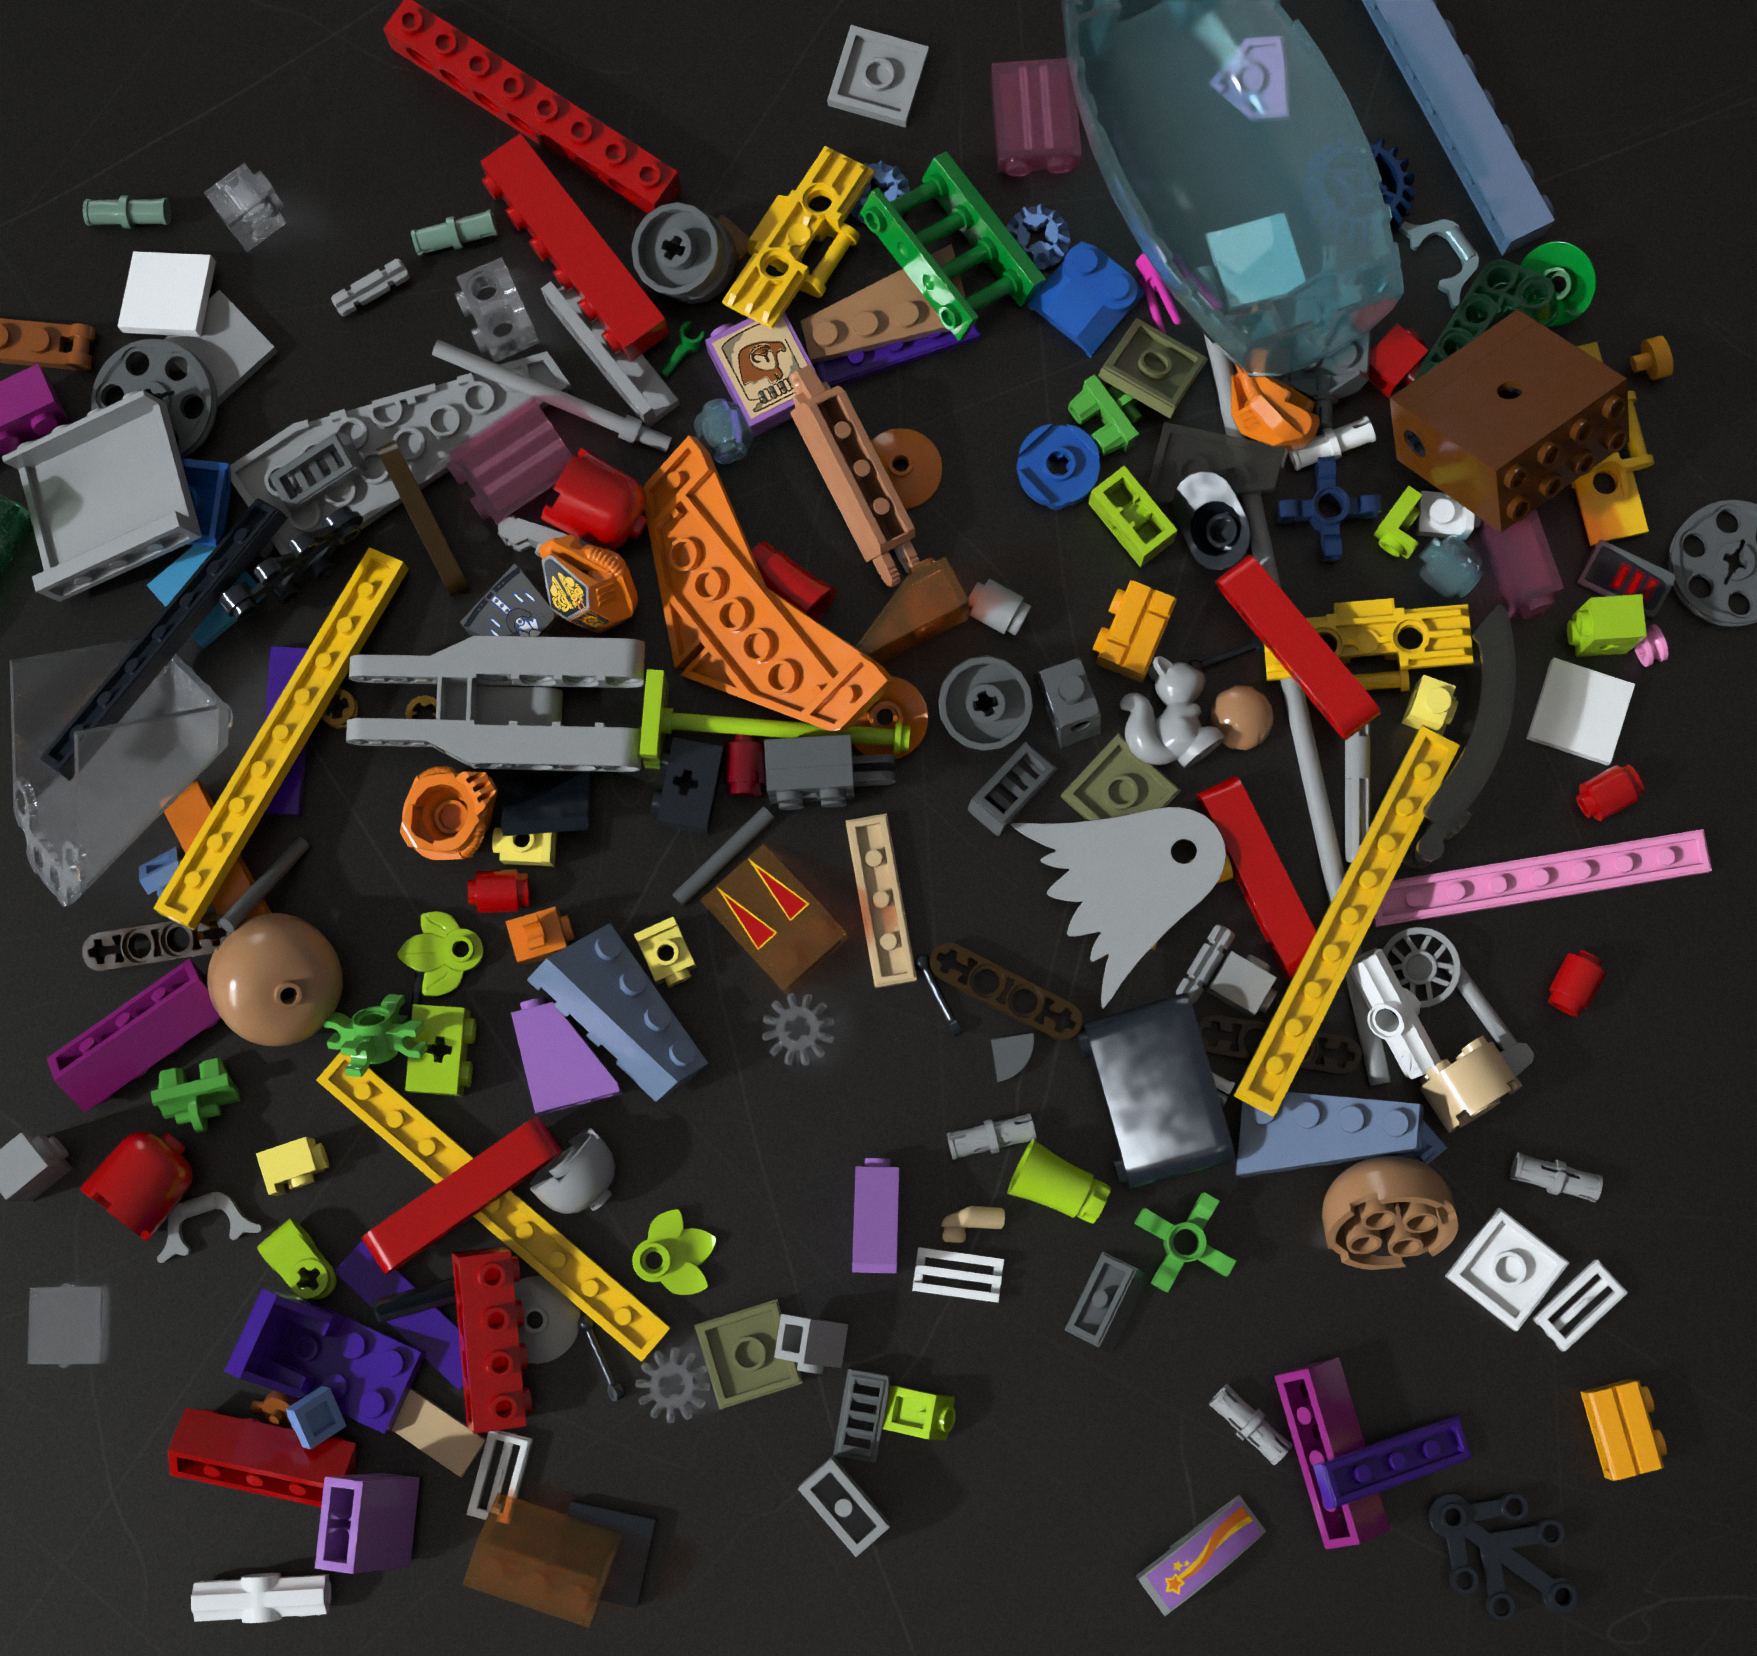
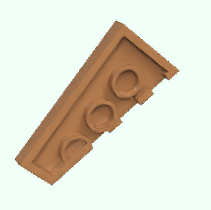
M952 244L931 254L939 266L955 258ZM903 269L800 321L812 365L819 361L834 360L860 351L867 352L888 347L889 344L902 341L904 343L929 337V335L939 332H950L941 323L937 312ZM958 275L950 281L965 299L961 277Z

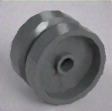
M679 202L661 205L647 214L635 231L631 248L633 265L645 284L673 300L688 304L707 302L723 292L733 278L737 263L735 241L728 228L713 216L704 213L697 207Z
M989 655L968 657L954 665L942 680L937 698L939 715L949 734L964 746L981 751L1000 749L1016 740L1028 725L1033 708L1031 688L1023 674L1006 660ZM981 694H987L992 698V705L987 710L979 709L976 705V701H979L978 696Z

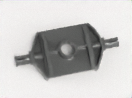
M1339 246L1325 247L1324 271H1322V274L1315 276L1288 295V298L1296 304L1291 380L1283 378V382L1314 399L1316 402L1315 414L1320 418L1319 428H1331L1333 404H1338L1339 399L1358 392L1369 380L1374 291L1365 284L1347 277L1341 271L1343 248ZM1336 332H1342L1341 344L1335 350L1328 351L1327 342L1330 336Z

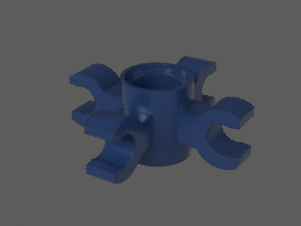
M1335 456L1318 457V463L1314 464L1317 492L1313 499L1280 500L1279 506H1276L1277 524L1308 521L1315 530L1321 532L1322 562L1339 561V556L1343 555L1340 526L1344 519L1378 518V513L1382 511L1380 495H1364L1349 498L1342 488L1336 486ZM1323 501L1332 502L1338 508L1339 515L1336 517L1324 516L1320 512L1318 504Z

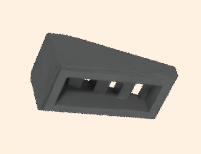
M335 432L269 475L288 511L294 512L351 481L368 469L351 438L347 434ZM336 451H338L339 455L341 456L345 464L344 466H341L336 455L334 454ZM322 459L326 461L332 472L328 476L319 462ZM309 467L317 481L313 486L303 470ZM292 475L295 476L303 490L299 495H297L288 479Z
M1025 742L971 799L968 811L995 835L1000 836L1056 773L1057 768ZM1023 761L1040 776L1035 780L1018 764ZM1012 774L1017 780H1019L1023 785H1025L1027 789L1023 791L1014 782H1012L1008 778V776ZM1000 787L1009 796H1011L1015 800V802L1011 804L1006 798H1004L1000 793H998L996 789Z
M848 1368L834 1456L876 1463L891 1375ZM859 1384L880 1388L879 1397L853 1392L854 1385ZM851 1402L877 1405L876 1414L851 1410ZM848 1419L874 1423L873 1431L847 1427ZM845 1436L871 1440L870 1449L844 1444Z

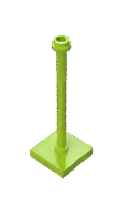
M647 669L639 753L645 768L660 769L665 734H672V730L779 738L851 735V743L894 746V754H900V751H909L910 726L902 725V722H896L895 729L852 726L846 731L836 732L828 731L806 722L674 713V708H667L669 685L664 670Z

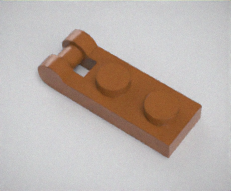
M0 318V363L26 366L39 364L41 367L90 371L93 359L89 355L90 343L95 342L97 329L90 325L78 323L66 325ZM65 341L73 342L71 352L64 353Z

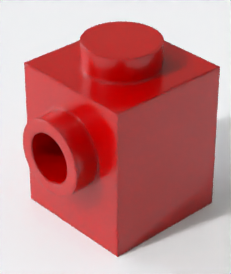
M1397 323L1370 351L1368 381L1386 397L1390 398L1403 383L1409 385L1419 378L1426 369L1422 362L1429 351L1424 347L1423 339L1412 329H1404Z

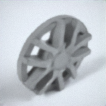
M1423 927L1409 928L1393 936L1383 948L1386 958H1388L1389 952L1392 951L1402 961L1401 964L1391 966L1393 971L1402 969L1405 978L1399 981L1401 986L1410 982V991L1416 996V985H1426L1428 1000L1419 1001L1420 1008L1430 1007L1444 1001L1457 986L1461 971L1460 958L1452 942L1440 932ZM1410 935H1427L1419 950L1409 937ZM1432 937H1435L1443 944L1432 956L1426 952V949ZM1403 938L1412 950L1406 957L1394 946ZM1446 948L1452 955L1453 964L1437 962ZM1437 968L1454 970L1451 982L1436 977ZM1431 981L1447 986L1443 993L1433 998Z

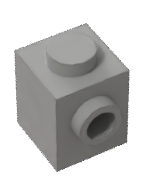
M1231 951L1226 956L1206 992L1251 1018L1258 1010L1265 1013L1277 994V991L1271 987L1277 977L1268 973L1271 967L1261 959L1253 955H1248L1244 959Z
M781 1314L774 1358L798 1362V1371L823 1374L824 1366L842 1368L848 1324Z

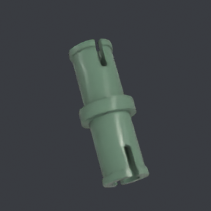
M121 195L118 200L86 199L83 202V218L87 226L121 224L123 228H134L135 224L169 225L172 217L171 204L168 198L134 199L131 195Z
M491 209L456 219L455 216L447 217L444 223L411 230L412 241L418 256L451 246L455 250L464 247L463 243L498 235L497 224Z

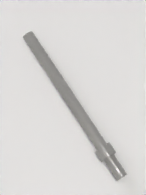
M439 339L434 346L433 356L619 433L618 438L632 444L636 440L665 453L668 449L672 437L641 425L642 420L628 414L624 418Z

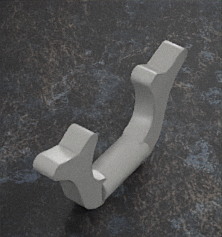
M1442 219L1424 225H1414L1404 221L1398 231L1410 239V248L1413 251L1418 250L1427 238L1438 235L1447 239L1460 258L1462 271L1452 278L1440 280L1438 284V289L1447 293L1450 307L1457 309L1460 304L1462 287L1477 270L1479 263L1478 253L1473 249L1460 230L1459 225L1454 221Z
M212 1192L180 1202L168 1216V1238L163 1251L157 1257V1261L164 1263L176 1254L186 1256L191 1253V1248L183 1239L181 1230L182 1224L187 1218L215 1209L223 1210L230 1221L229 1237L232 1240L239 1239L245 1232H262L263 1225L246 1218L232 1197L223 1192Z

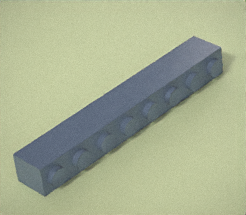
M1362 0L1502 256L1545 236L1555 221L1552 203L1547 196H1541L1534 183L1535 176L1532 167L1525 159L1521 160L1514 147L1515 139L1512 131L1506 124L1502 125L1498 119L1492 95L1487 89L1482 90L1475 77L1476 69L1474 63L1467 54H1462L1456 43L1455 29L1448 19L1443 20L1437 9V0Z

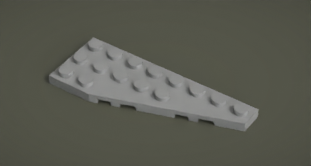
M547 351L500 364L505 368L567 393L572 389L570 383ZM468 373L458 376L457 380L440 385L433 383L374 400L370 405L349 411L342 409L330 413L328 417L310 422L307 419L293 423L231 464V482L248 507L259 498L280 509L288 517L286 522L271 538L279 553L285 555L292 552L288 546L295 537L304 532H312L323 528L322 523L341 507L349 506L353 512L358 511L362 515L363 522L359 526L362 530L402 503L376 450L377 448L395 440L420 490H422L549 404L481 375ZM333 433L347 434L354 443L368 470L298 510L289 512L269 475ZM336 451L334 454L336 455L341 466H344L345 464L341 456L339 455L338 451ZM324 459L320 460L319 462L326 475H330L332 472ZM309 467L303 469L312 486L315 485L317 481ZM294 475L290 476L288 479L297 495L301 494L303 490Z

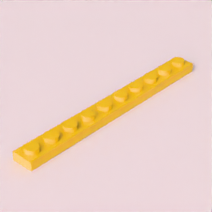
M370 547L368 548L153 909L159 914L195 931L350 669V656L359 654L408 572L409 568L403 561Z
M1421 726L1234 1097L1272 1117L1277 1113L1460 746L1459 744L1424 726Z
M340 1052L316 1079L317 1082L435 1184L474 1158L370 1067L362 1077L346 1076L344 1068L349 1065L352 1056L342 1055ZM510 1190L473 1216L641 1362L647 1358L671 1329L667 1323L514 1191Z

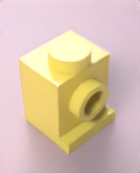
M1423 675L1414 686L1402 724L1416 729L1424 726L1443 736L1447 724L1450 725L1457 709L1458 701L1453 696L1456 686Z
M494 828L492 849L493 853H500V861L503 864L555 867L557 832L529 834V843L525 847H517L515 844L517 835L503 836L502 828Z
M674 917L634 934L658 985L666 982L668 987H672L691 978L689 971L697 968ZM664 946H671L674 949V956L669 961H662L659 958V950Z
M303 1137L256 1153L268 1195L279 1196L285 1194L284 1184L287 1183L289 1190L309 1185L315 1182L314 1174L329 1168L328 1157L322 1143L316 1144L315 1139L310 1137Z

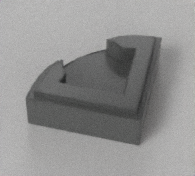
M1034 1033L991 1039L997 1083L1011 1079L1026 1066L1033 1051Z

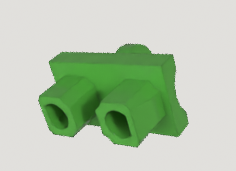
M1094 374L1084 381L1082 391L1069 403L1068 410L1080 425L1095 415L1100 418L1105 426L1094 432L1091 438L1096 443L1101 456L1110 454L1119 448L1127 452L1135 446L1134 440L1138 437L1139 433L1131 422L1135 423L1142 417L1135 407L1138 400L1114 386H1111L1107 391Z
M220 1058L202 1061L199 1064L201 1079L187 1082V1074L182 1068L160 1071L159 1089L151 1091L152 1104L154 1106L158 1105L165 1119L175 1117L178 1125L191 1122L195 1132L201 1133L208 1129L207 1118L221 1115L220 1106L240 1102L239 1089L230 1078L227 1068Z

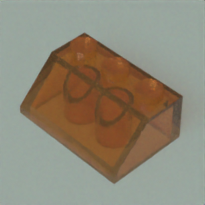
M497 1493L477 1540L462 1585L590 1628L596 1618L623 1534L502 1493Z

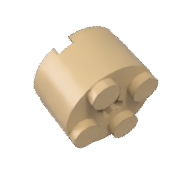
M1484 1036L1475 1039L1461 1049L1462 1053L1455 1058L1456 1062L1450 1064L1446 1058L1425 1072L1426 1076L1419 1080L1422 1084L1419 1090L1449 1133L1454 1132L1458 1126L1462 1128L1501 1103L1500 1097L1506 1093L1512 1095L1523 1086L1494 1043H1488Z

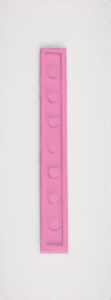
M1704 829L1393 880L1372 920L1373 926L1377 928L1709 873L1712 871Z

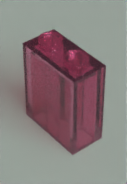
M1074 58L991 63L990 80L997 173L1007 172L1010 176H1024L1031 173L1032 170L1048 169L1050 173L1060 174L1079 167L1081 140Z
M529 396L448 450L447 454L452 460L445 465L459 485L466 481L473 490L475 496L469 500L480 517L485 520L490 516L497 524L554 486L572 458V455L535 399Z
M1536 509L1531 511L1522 521L1516 522L1502 533L1481 519L1480 526L1477 528L1509 618L1522 615L1523 620H1530L1548 612L1547 607L1555 604V599L1562 592L1564 586Z

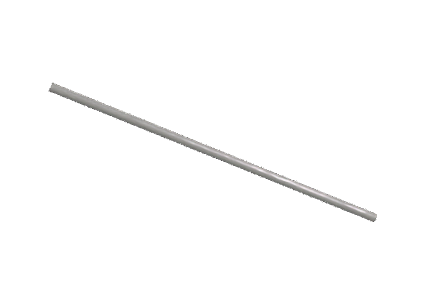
M1203 268L1192 272L1191 275L1218 303L1211 269ZM1195 293L1241 505L1250 519L1252 554L1281 588L1249 439L1241 434L1231 415V376L1234 375L1221 312L1215 313ZM1293 679L1280 680L1329 904H1331L1345 876L1307 700L1305 693ZM1360 944V946H1359V948H1358V950H1357V952H1356L1354 958H1356V957L1360 956L1361 954H1363V953H1362V949H1361V944ZM1347 970L1345 976L1369 1085L1376 1086L1390 1083L1391 1080L1382 1039L1370 1029L1367 1021L1370 1010L1350 972Z

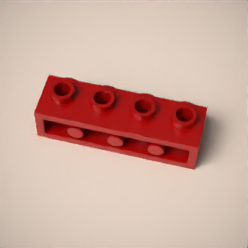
M504 1246L452 1252L467 1427L474 1434L525 1427V1413H531L532 1401L529 1387H523L522 1370L528 1368L526 1345L525 1343H519L518 1326L524 1325L522 1301L520 1299L515 1300L514 1283L520 1282L518 1257L511 1256V1251Z
M186 1407L168 1448L171 1476L317 1507L322 1506L324 1479L326 1476L354 1475L357 1468L356 1443L349 1442L338 1436H331L313 1449H307L302 1447L292 1427L283 1428L264 1424L253 1418L240 1419L226 1416L211 1409L198 1410Z

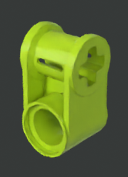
M293 1218L287 1220L257 1246L265 1261L280 1274L299 1297L319 1300L330 1296L335 1290L337 1274L334 1272V1268L317 1249L309 1234ZM309 1271L320 1272L316 1279L319 1284L318 1288L306 1286L311 1280L308 1275Z

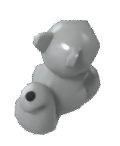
M1158 656L1154 658L1153 666L1149 667L1148 674L1155 681L1157 695L1163 704L1166 705V708L1158 718H1155L1154 709L1145 696L1140 693L1125 695L1121 699L1120 707L1122 710L1131 712L1125 727L1126 743L1131 752L1145 763L1162 765L1178 761L1184 768H1188L1220 746L1225 736L1217 727L1201 726L1198 718L1201 714L1200 706L1193 703L1204 690L1207 682L1206 674L1186 662L1172 663L1168 659Z

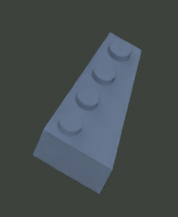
M610 923L547 957L527 979L537 990L542 987L557 1002L554 1006L565 1017L569 1014L574 1017L589 1032L586 1036L597 1047L602 1045L617 1058L615 1064L655 1102L685 1085L708 1064Z
M1287 1092L1277 1113L1272 1117L1243 1101L1236 1175L1244 1178L1307 1167L1339 1164L1354 1160H1365L1379 1156L1421 1151L1424 1107L1416 1103Z

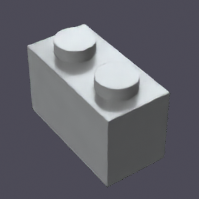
M19 1133L0 1149V1193L9 1201L33 1202L73 1169L65 1159L69 1156L67 1149L54 1136L48 1138L46 1135Z
M833 1455L798 1487L802 1495L855 1557L861 1554L890 1528V1522Z

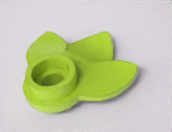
M439 911L427 912L421 915L423 934L415 935L408 939L398 951L397 956L407 966L417 971L425 972L422 993L424 996L436 997L450 993L458 988L464 972L472 970L481 962L484 955V945L481 938L475 932L469 929H461L451 915ZM460 942H466L469 946V952L464 957H457L454 952L455 946Z
M678 1209L664 1212L658 1215L650 1224L648 1239L640 1243L635 1249L632 1258L633 1268L643 1280L648 1282L661 1281L673 1294L690 1295L699 1293L708 1287V1283L698 1266L713 1251L716 1237L701 1229H684L683 1218ZM651 1252H658L662 1256V1265L657 1269H652L647 1265V1256Z

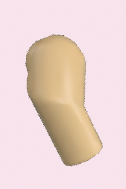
M969 1206L950 1214L942 1221L941 1227H944L942 1238L945 1242L963 1243L966 1240L965 1228L1002 1229L1005 1223L1004 1209L1001 1207Z

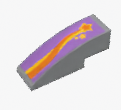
M1238 1495L1171 1545L1169 1551L1138 1573L1136 1577L1163 1615L1166 1616L1237 1559L1266 1530L1242 1497Z

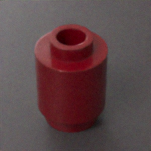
M733 735V742L724 744V785L728 786L729 796H762V786L766 785L764 743L758 742V736Z

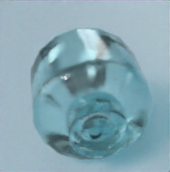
M722 398L711 400L703 406V411L694 420L697 438L708 450L712 460H716L719 464H729L742 459L748 453L747 449L753 442V433L737 403L727 402Z
M1451 535L1441 542L1434 538L1419 555V558L1424 561L1420 568V577L1445 598H1452L1456 595L1463 598L1474 588L1484 574L1480 569L1482 564L1481 556L1455 535Z

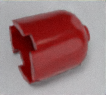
M583 447L579 449L578 457L572 456L553 490L560 493L559 497L552 507L545 505L541 515L542 521L564 533L571 534L593 546L604 549L608 548L611 551L622 547L629 537L637 540L649 518L642 515L646 505V495L642 485L631 476Z
M137 1131L125 1137L79 1189L89 1198L94 1199L107 1209L109 1214L146 1242H149L192 1184L193 1172L189 1162L181 1155L186 1147L170 1134L165 1132L159 1138L150 1132Z

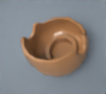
M1235 685L1220 692L1216 696L1210 710V725L1219 728L1225 736L1222 743L1232 749L1248 750L1262 744L1273 726V707L1267 696L1253 686Z

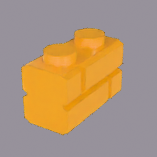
M1131 580L1126 591L1118 588L1108 611L1115 614V618L1110 629L1101 627L1092 649L1099 652L1096 664L1143 683L1177 599Z
M1626 1379L1580 1392L1606 1479L1612 1481L1664 1468L1661 1456L1667 1455V1448L1661 1431L1659 1429L1653 1430L1649 1413L1654 1412V1402L1647 1386L1641 1387L1639 1380Z

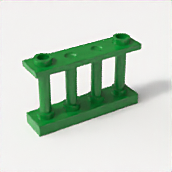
M945 151L932 160L922 178L923 185L891 202L877 187L871 191L860 214L864 218L867 227L879 237L937 312L941 323L960 342L966 338L977 321L978 315L975 312L1007 294L1011 295L1019 307L1033 299L1046 278L948 152ZM932 198L936 199L949 216L914 234L901 215ZM957 230L961 231L974 248L939 266L926 250V247ZM982 262L986 263L998 280L964 299L950 280Z

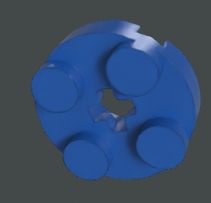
M1048 424L1035 429L1023 441L1019 452L1016 470L1021 487L1031 499L1054 510H1061L1067 506L1078 504L1089 496L1097 484L1100 471L1098 447L1090 435L1077 426L1069 424L1067 426H1053V424ZM1052 457L1057 460L1065 457L1069 461L1066 465L1068 472L1064 475L1060 473L1052 474L1049 471L1051 464L1048 460Z

